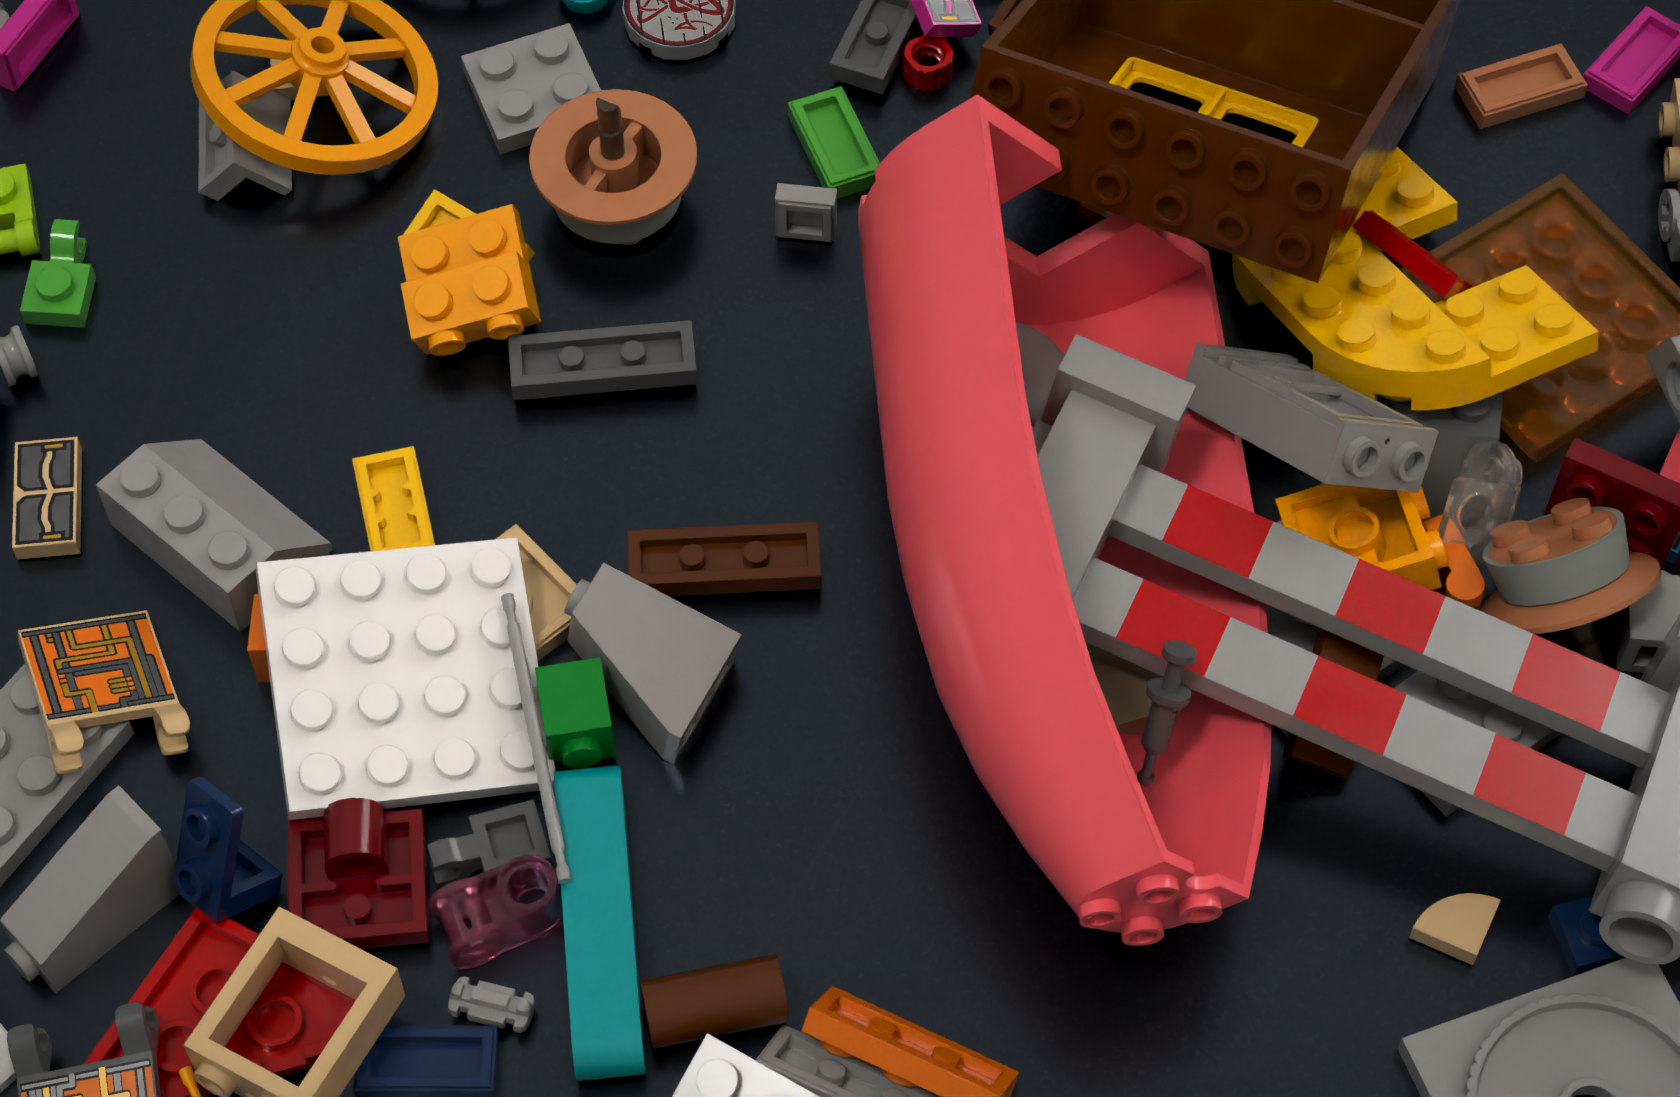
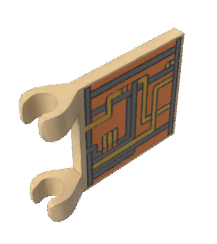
M147 610L18 630V642L46 729L56 773L65 774L83 769L80 752L83 751L84 740L81 728L152 716L162 755L167 756L188 752L189 744L185 734L189 733L190 729L189 717L178 701Z

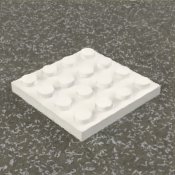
M517 537L257 562L256 579L288 820L321 817L330 803L347 798L374 800L380 803L384 809L540 791L507 631V615L503 610L501 596L506 593H512L515 599L516 620L521 629L554 789V771L556 770L554 760H549L535 673L538 661Z

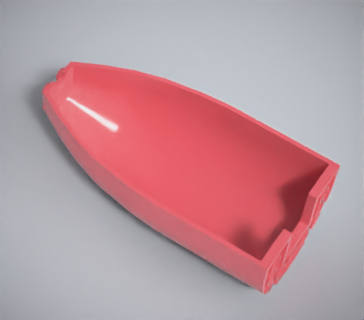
M977 94L926 124L896 146L875 169L876 182L871 187L868 195L861 196L858 209L860 247L887 496L903 579L938 696L976 775L1026 852L1079 917L1081 926L1121 933L1122 942L1127 945H1150L1164 938V929L1186 923H1205L1215 920L1222 915V909L1249 899L1263 831L1271 766L1272 724L1190 689L1192 692L1190 702L1176 716L1168 749L1157 756L1153 770L1155 776L1153 782L1148 786H1143L1138 782L1137 774L1142 770L1146 751L1141 744L1142 736L1120 733L1116 728L1094 672L1068 586L1039 468L1024 386L1016 322L1029 325L1046 335L1064 354H1066L1075 335L1078 334L1185 380L1196 343L1225 346L1209 251L1193 240L1115 213L1038 256L1033 255L1005 237L1000 205L1062 171L1059 149ZM1188 408L1163 474L1254 513L1241 437ZM1108 537L1098 557L1099 560L1268 633L1265 603L1116 538Z

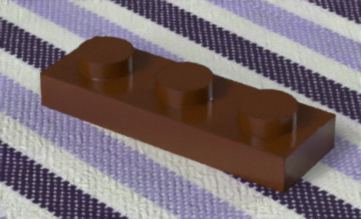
M818 521L627 530L628 575L667 596L822 589Z

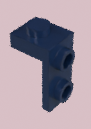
M200 776L187 783L172 888L215 923H219L280 894L283 873L240 840L244 815L243 809L204 777Z

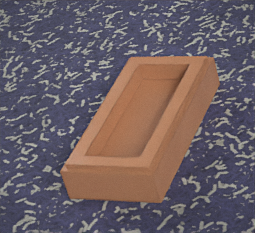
M1562 43L1457 75L1455 83L1456 91L1479 129L1582 99L1588 86Z

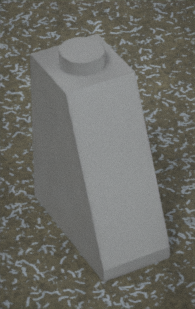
M603 562L592 582L581 579L567 602L564 613L571 616L568 643L582 660L601 658L606 690L662 759L674 765L732 667L742 634Z
M119 785L103 798L0 919L12 942L3 950L8 959L27 981L30 982L39 975L55 993L60 991L180 895L179 892L172 888L176 864L162 830Z

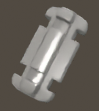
M465 976L460 977L454 983L448 1002V1012L452 1016L459 1017L460 1011L467 1013V1019L489 1026H498L501 1029H505L506 1023L512 1024L513 1031L517 1033L524 1032L530 1025L535 1009V997L531 993L525 992L523 998L516 996V990L513 988L479 980L477 986L470 985V978Z

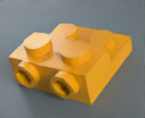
M513 204L398 236L406 282L401 283L410 336L411 340L426 355L447 356L456 354L464 350L467 343L488 337L495 340L508 339V336L520 335L524 331V327L541 323L520 215Z
M1321 484L1275 499L1283 526L1428 589L1434 590L1442 587L1438 569L1449 566L1438 530L1434 529L1425 532L1421 520L1430 518L1431 515L1422 487H1420L1419 492Z

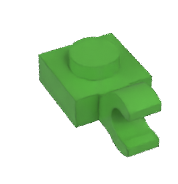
M55 219L50 234V261H31L20 307V313L25 324L85 328L96 275L91 264L82 263L86 253L87 241L86 238L78 237L80 229L79 220Z

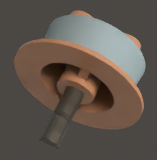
M620 89L601 90L573 98L556 108L546 117L533 137L530 146L529 163L531 175L539 193L555 208L561 221L570 230L586 239L600 243L633 245L663 228L674 216L680 204L681 196L687 190L695 174L697 145L687 121L666 102L637 91Z
M1587 498L1569 499L1552 507L1551 514L1530 521H1510L1490 531L1492 541L1483 550L1482 558L1498 590L1483 603L1480 611L1532 634H1543L1567 629L1571 641L1574 642V652L1606 665L1599 640L1595 637L1596 630L1593 621L1616 613L1647 595L1658 584L1662 575L1659 562L1654 557L1645 553L1629 551L1624 516L1619 510L1609 507H1591Z

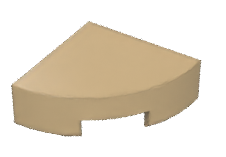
M1476 893L1457 894L1443 898L1432 904L1420 915L1413 926L1409 938L1474 965L1501 899Z

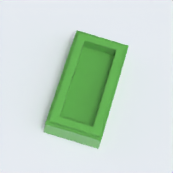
M842 86L787 102L788 117L822 187L837 189V199L871 189L876 182L875 169L880 162Z

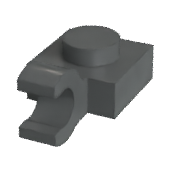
M534 799L468 816L470 835L445 838L427 845L431 858L429 865L436 888L460 883L473 872L482 869L486 886L552 869L551 854Z

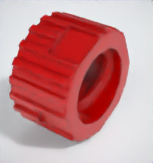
M922 35L909 40L903 50L902 74L905 76V81L909 82L911 87L913 86L923 91H934L935 89H942L943 86L948 85V81H951L954 66V50H952L945 38L925 37ZM925 58L934 59L939 62L933 66L918 64Z

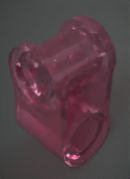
M536 855L518 856L507 863L471 878L451 882L432 894L427 903L430 915L442 923L451 945L447 956L451 965L458 969L474 968L486 964L501 953L539 937L549 935L563 921L561 887L558 884L556 871L549 861ZM539 889L546 892L535 903L521 904L516 902L526 891ZM468 918L470 920L471 928L465 926L464 919Z

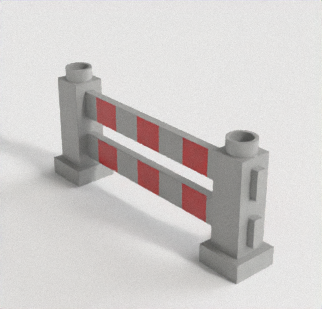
M1076 334L1057 369L1042 420H1037L1033 428V435L1040 473L1068 586L1085 642L1163 677L1168 661L1162 656L1164 643L1170 640H1178L1192 645L1197 650V657L1194 664L1185 666L1181 682L1190 689L1602 870L1589 911L1602 917L1599 924V932L1604 942L1618 954L1641 963L1666 964L1677 960L1680 957V615L1645 668L1641 680L1167 476L1163 474V471L1172 452L1196 385ZM1111 536L1636 765L1629 790L1627 791L1110 565L1099 560L1098 557L1108 537Z

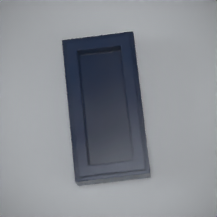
M386 1025L354 1074L353 1093L355 1097H496L500 1039L498 1026Z

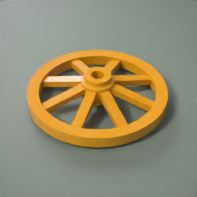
M217 0L203 15L197 27L191 50L190 73L193 87L199 102L212 121L229 138L251 153L277 165L302 172L348 175L374 170L394 162L409 152L421 140L431 121L438 96L437 70L427 45L406 19L381 0ZM282 5H311L327 8L328 10L321 27L307 29ZM258 10L289 40L224 31L239 18ZM345 15H348L366 24L385 39L344 42L338 33ZM214 51L284 61L225 89L216 71ZM402 58L411 75L414 94L356 62ZM346 81L408 114L407 117L388 133L375 138ZM288 82L298 90L284 135L263 126L239 107ZM330 95L355 144L319 145L301 141L316 96Z

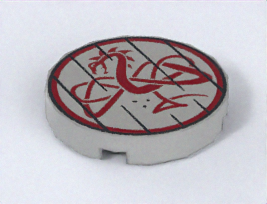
M623 0V24L630 40L639 48V42L644 47L650 48L651 55L668 60H689L711 53L719 47V41L727 33L729 37L735 27L736 0Z

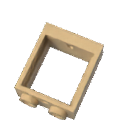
M278 907L183 1045L195 1069L194 1079L205 1089L219 1097H230L233 1092L241 1097H340L405 997L398 968ZM282 962L356 1000L299 1087L225 1048V1045Z

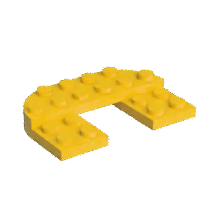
M1397 146L1318 283L1232 254L1234 281L1237 290L1248 306L1263 302L1313 354V370H1317L1377 401L1379 394L1391 401L1402 402L1411 400V410H1438L1459 407L1491 397L1598 351L1599 331L1527 265L1455 294L1447 300L1443 299L1434 303L1382 253L1383 251L1353 228V225L1365 210L1368 212L1370 210L1374 211L1411 239L1457 221L1458 202Z

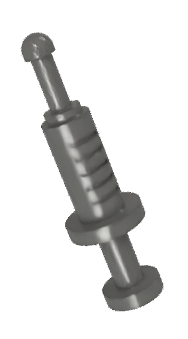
M1170 640L1164 643L1162 656L1168 661L1164 677L1152 678L1147 685L1146 694L1152 700L1141 740L1146 755L1142 770L1137 774V780L1143 786L1150 785L1154 780L1153 770L1157 756L1168 749L1178 709L1187 706L1190 702L1192 692L1186 684L1181 682L1185 666L1195 663L1197 650L1192 645L1183 641Z

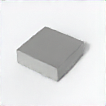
M777 183L775 195L776 236L835 242L837 229V189Z

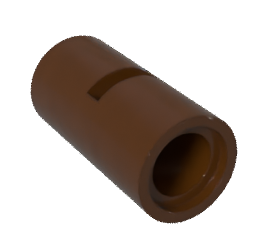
M776 954L639 981L652 1050L703 1040L707 1033L712 1036L726 1033L733 1034L789 1022L786 993Z

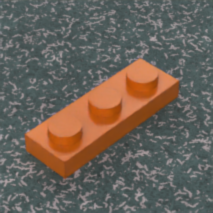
M831 986L810 1006L801 1032L818 1039L821 1046L832 1054L846 1058L857 1057L882 1069V1073L894 1083L906 1087L919 1086L940 1097H1010L1020 1073L834 986Z

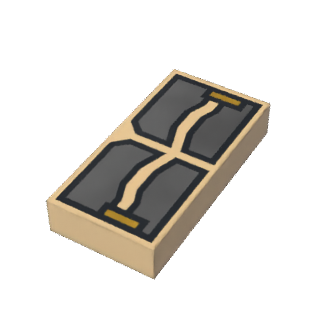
M78 436L15 442L12 549L17 560L81 554L82 447Z

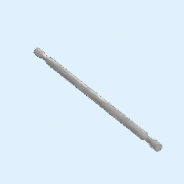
M506 593L501 596L503 610L507 615V631L551 850L556 858L558 884H568L572 880L569 867L565 862V845L521 629L516 620L515 599L512 593Z

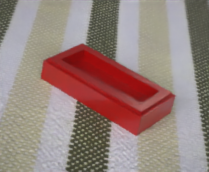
M1365 210L1353 225L1355 230L1446 300L1455 294L1473 287L1374 211L1370 210L1368 212Z

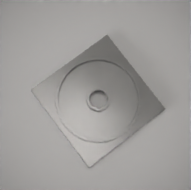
M1623 958L1401 1038L1398 1051L1421 1097H1574L1584 1094L1596 1097H1680V1003L1658 964H1646Z

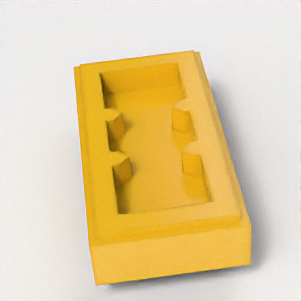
M414 446L352 458L370 551L435 545Z

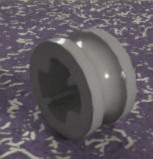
M18 324L10 327L11 330L7 336L0 337V366L9 387L16 385L17 378L21 375H28L31 379L39 376Z

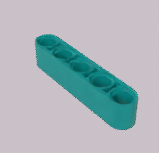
M621 765L554 771V793L565 845L564 857L572 880L568 884H561L575 1080L578 1082L646 1075Z

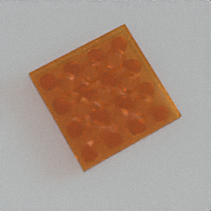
M1563 173L1429 252L1473 287L1527 265L1599 331L1598 351L1503 391L1500 427L1534 463L1660 385L1645 354L1666 338L1680 335V288ZM1406 268L1400 269L1431 301L1436 303L1445 299Z

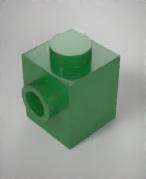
M597 657L535 667L549 760H554L555 767L566 765L570 768H587L599 763L602 759L616 757L601 658Z

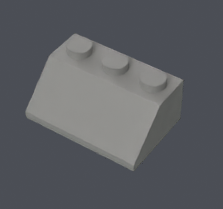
M202 439L143 444L96 484L110 524L240 632L251 622L254 594H258L256 579L257 562L326 556L333 550L331 543Z

